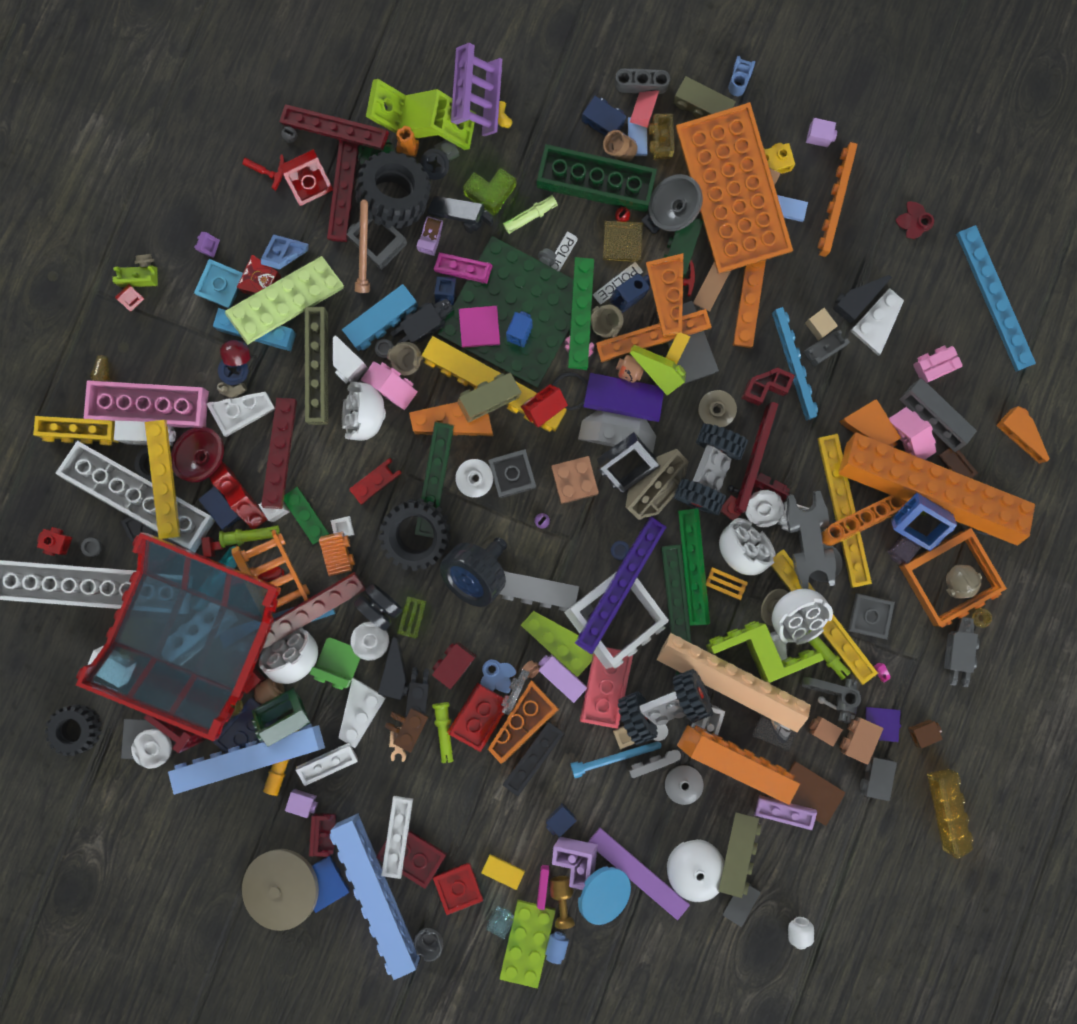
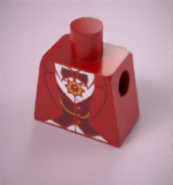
M252 255L237 288L242 293L254 295L280 280L281 275L272 267L261 265V260Z

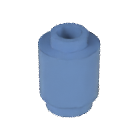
M558 931L550 934L545 953L547 961L561 964L562 960H564L569 942L566 934Z

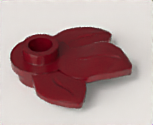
M910 201L907 202V213L896 218V223L900 228L907 230L906 238L916 239L923 232L933 227L934 218L930 213L925 212L923 205ZM921 220H925L927 224L923 225Z

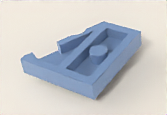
M273 235L261 258V265L281 269L306 253L309 244Z

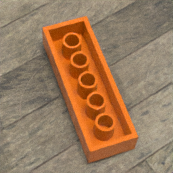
M687 725L677 746L689 757L790 805L800 783L794 780L795 776L786 771L780 765H773L769 760L761 756L760 758L755 756L753 752L747 749L739 748L738 745L731 741L726 742L722 740L723 738L715 733L710 734L706 732L707 730L698 725H695V727Z

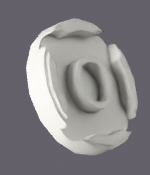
M760 490L750 496L746 516L751 523L753 522L759 527H769L779 521L784 513V504L778 494L769 490Z
M372 622L362 623L355 628L351 636V648L354 654L367 661L382 657L389 645L388 633Z
M158 729L144 730L136 736L134 743H132V756L136 763L145 768H157L169 759L172 752L171 740Z

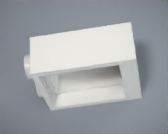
M115 420L114 440L127 445H147L145 422ZM167 425L169 444L173 446L176 432L174 427Z

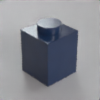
M562 803L546 819V828L552 835L557 834L561 837L577 821L576 816Z

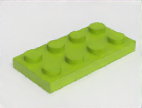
M517 900L500 980L538 989L555 916V908L545 906V910L537 908V904Z

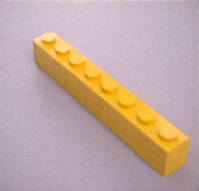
M432 336L421 355L423 360H425L424 363L429 367L434 368L436 366L440 368L442 374L448 377L453 375L458 378L457 382L464 386L469 384L474 387V390L482 382L487 381L489 383L497 375L501 374ZM516 382L522 393L518 399L506 404L508 406L507 409L515 414L520 412L525 415L520 406L537 393ZM564 408L540 427L548 432L551 430L556 431L567 409Z

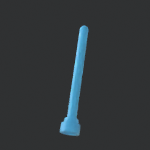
M659 741L584 764L582 762L578 763V761L570 763L574 778L582 777L585 771L660 749L661 743Z

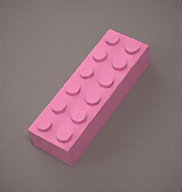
M87 381L84 419L114 422L115 420L141 422L167 420V425L171 427L203 428L206 427L208 407L206 403H208L209 391L202 387Z

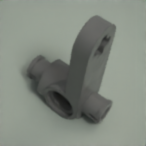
M803 678L802 687L837 696L836 711L840 713L838 721L851 724V717L856 715L857 707L861 702L860 691L856 690L858 681L854 680L853 682L852 679H846L845 686L814 678ZM846 695H849V696L851 697V699H852V703H851V704H848V703L846 702V700H845V696H846Z

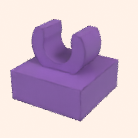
M201 232L198 236V243L194 248L206 256L214 258L220 240L207 232Z

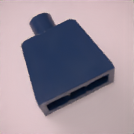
M638 273L616 287L609 301L624 313L646 296L651 286L649 275L647 274L642 277Z

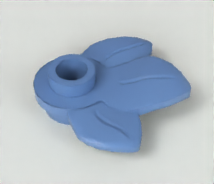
M493 659L488 660L482 668L484 676L481 679V685L492 691L496 688L498 691L509 693L511 690L510 677L514 676L517 672L509 663H499ZM491 665L496 668V671L493 673L489 671V666Z

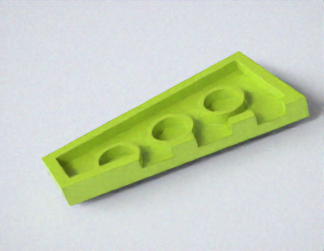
M533 611L521 624L526 631L576 677L592 662L593 654H589L575 644L579 635Z

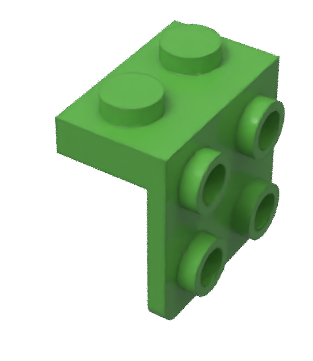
M327 638L316 666L312 667L310 675H313L314 679L319 682L325 683L326 680L331 682L333 687L343 690V687L348 688L361 658L354 654L351 645L333 638Z

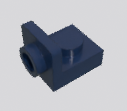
M437 276L434 293L435 304L448 299L452 306L454 305L456 278Z

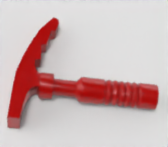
M280 155L279 165L284 163L283 155ZM244 158L243 165L274 179L272 189L276 191L283 176L280 166L276 173Z
M692 260L689 263L690 279H683V286H688V297L692 294L695 282Z

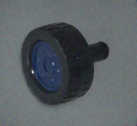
M496 537L486 549L472 543L456 545L440 564V573L443 581L458 598L470 605L484 607L491 604L505 587L506 576L497 559L503 553V550L507 548V543L504 539Z

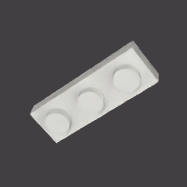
M347 743L297 766L296 772L304 786L358 762V758L351 744Z

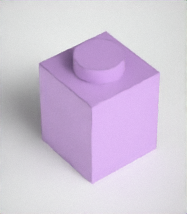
M814 118L809 126L806 143L828 148L837 136V130H835L836 123Z
M294 789L290 793L285 811L308 818L311 813L314 814L318 802H315L317 796Z

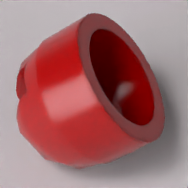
M625 207L617 209L615 213L616 221L621 224L627 223L630 219V211ZM625 211L626 213L620 218V214Z

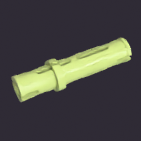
M553 195L539 203H534L531 208L503 223L508 234H511L533 219L544 216V213L558 206Z

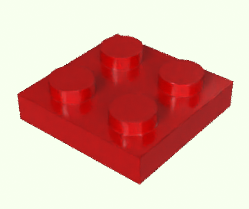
M470 862L433 876L446 915L484 900Z

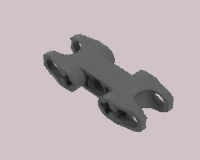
M813 491V504L805 511L798 508L794 495H787L786 520L790 533L798 532L801 553H795L792 557L794 571L798 577L801 589H808L809 576L816 570L823 571L827 584L834 586L836 572L833 548H823L821 528L829 527L830 525L828 509L824 503L821 491Z

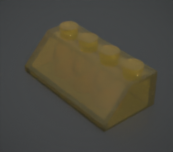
M951 769L927 773L943 850L956 859L962 858L973 850L972 843H974V840L967 825L969 824V817L964 811L965 798L959 788V785H961L960 777Z

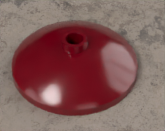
M195 427L186 431L176 441L172 449L171 461L174 473L187 482H199L210 477L218 469L223 458L224 445L221 437L214 430L207 427Z

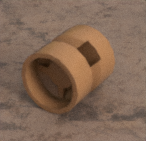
M613 130L604 138L603 148L609 155L623 162H629L635 157L637 143L623 132Z

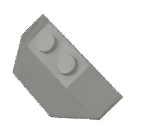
M597 410L582 420L578 440L614 447L635 432L653 453L656 435L645 419Z

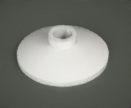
M471 459L465 461L456 472L457 487L464 495L469 497L485 495L493 484L491 468L482 460ZM474 475L479 476V480L477 482L473 480Z

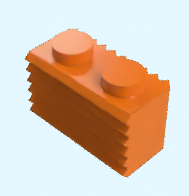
M341 531L321 536L319 542L328 576L352 571V565H355L353 554H349L348 547H350L348 535L344 536V532Z

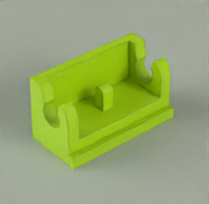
M157 267L113 268L117 274V277H113V282L119 287H126L128 284L132 287L158 286Z

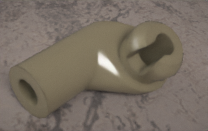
M221 382L217 385V390L228 398H235L246 392L247 387L244 383L234 387Z

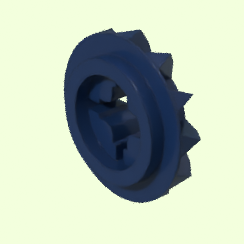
M223 360L220 362L218 375L224 383L234 386L241 384L247 379L249 373L247 363L237 366L236 370L240 373L239 375L232 374L231 376V371L227 368L229 365H225Z

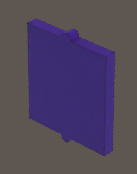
M866 707L865 720L884 728L879 741L898 742L899 728H901L900 710Z

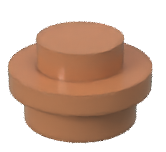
M532 660L527 662L521 670L523 676L526 679L535 677L539 672V665Z

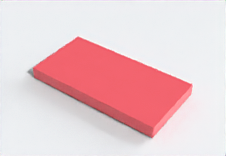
M606 647L613 657L622 651ZM593 653L580 722L618 729L621 717L618 711V700L625 697L633 655L630 657L625 656L622 659L624 662L619 667L606 669Z

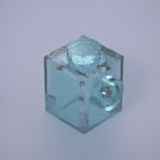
M497 906L487 923L486 930L504 939L513 923L514 915L508 909Z

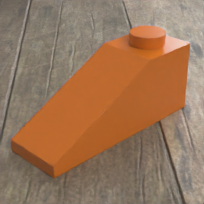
M1019 406L1010 409L996 426L1038 463L1047 462L1050 458L1034 420L1029 416V412Z

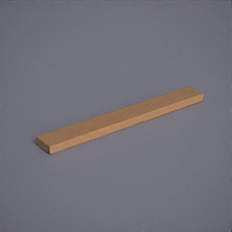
M769 168L775 186L781 173ZM714 261L693 304L710 312L730 271L718 274Z

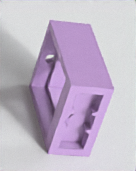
M552 654L549 657L545 655L539 662V671L573 703L587 689L586 685Z

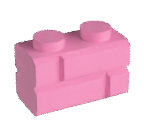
M944 345L934 350L936 354L929 356L927 353L918 357V362L913 364L919 379L922 378L928 383L961 368L962 363L953 346L946 348Z

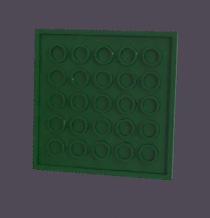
M492 236L478 260L490 263L493 266L487 284L467 280L453 305L454 310L448 314L445 326L440 329L438 336L462 348L459 309L497 306L500 345L466 347L462 349L507 373L511 372L516 378L538 389L570 330L573 279ZM520 311L531 315L530 318L532 319V330L523 348L508 342L506 338V332L514 313H520Z

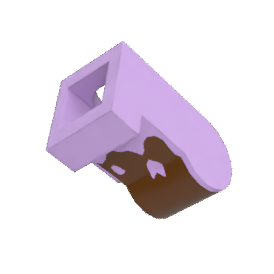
M429 216L426 218L421 237L417 243L419 252L435 256L441 236L443 220Z

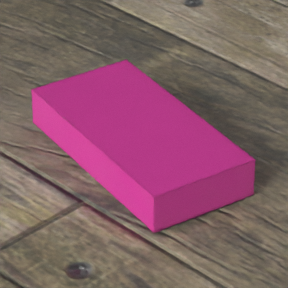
M542 865L540 872L537 908L545 910L549 876L548 865Z

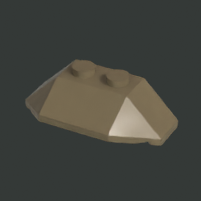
M677 449L656 457L660 467L628 489L626 508L638 520L659 514L674 497L680 480L685 479L686 467L689 461Z

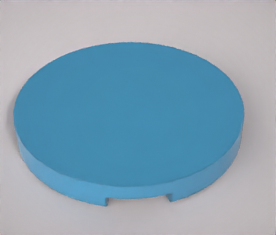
M606 866L596 870L584 883L585 887L581 897L578 898V907L581 915L592 924L602 925L614 920L623 911L630 897L631 885L628 876L619 868L614 867L609 868Z

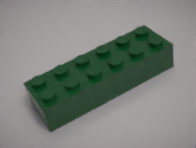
M545 144L537 178V188L647 213L657 169Z

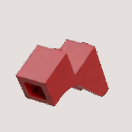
M221 461L218 469L209 477L212 484L225 496L230 508L252 529H256L267 520V517L238 481L234 472Z

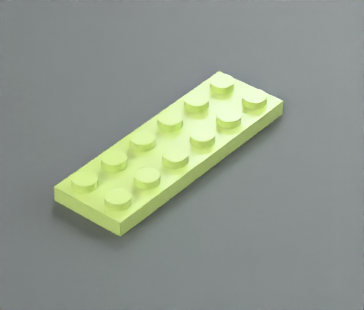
M321 256L227 309L225 315L248 345L303 313L305 307H313L344 288V285Z

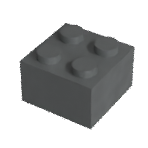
M526 449L488 460L499 498L536 488Z

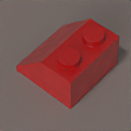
M314 149L280 165L282 173L300 206L333 191V187Z

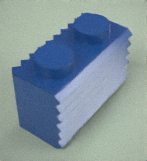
M522 311L514 313L506 332L508 342L522 348L525 347L526 340H528L529 333L532 330L531 315Z

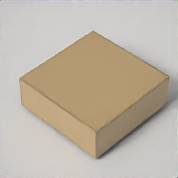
M624 726L613 730L620 749L635 744L631 740V736H628Z

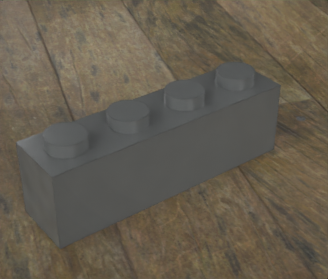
M922 378L910 386L899 399L912 412L915 411L922 420L928 421L933 428L932 431L954 452L968 444L977 432Z

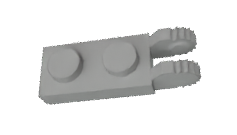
M675 749L667 751L665 757L661 758L660 755L654 756L649 759V763L644 765L642 762L636 763L628 771L632 778H636L680 760L681 753Z

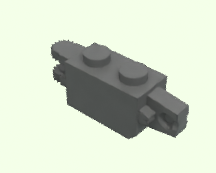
M959 618L956 631H951L947 637L944 669H950V685L956 686L958 673L962 671V686L968 687L971 673H974V669L977 667L976 650L979 648L980 642L978 634H974V619Z

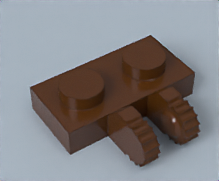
M413 708L410 709L407 717L392 712L390 716L395 720L403 722V725L400 729L392 723H386L385 727L398 734L393 744L411 753L429 716Z

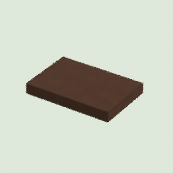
M794 761L788 772L795 776L794 780L800 783L791 803L816 809L817 815L815 820L826 826L846 792Z

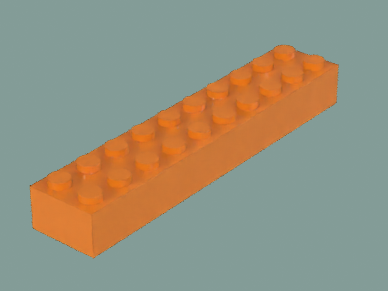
M856 432L846 443L839 475L907 502L916 493H919L954 514L957 522L1017 546L1030 536L1035 508L1034 503Z

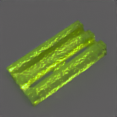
M407 597L397 634L417 638L427 601ZM412 601L414 602V605L408 623L407 631L405 632L403 631L410 607V603ZM419 603L421 604V607L414 629V633L412 634L410 632L416 614L417 606Z

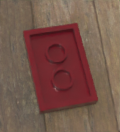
M408 830L402 875L426 889L447 853ZM386 842L376 856L381 862L384 861Z

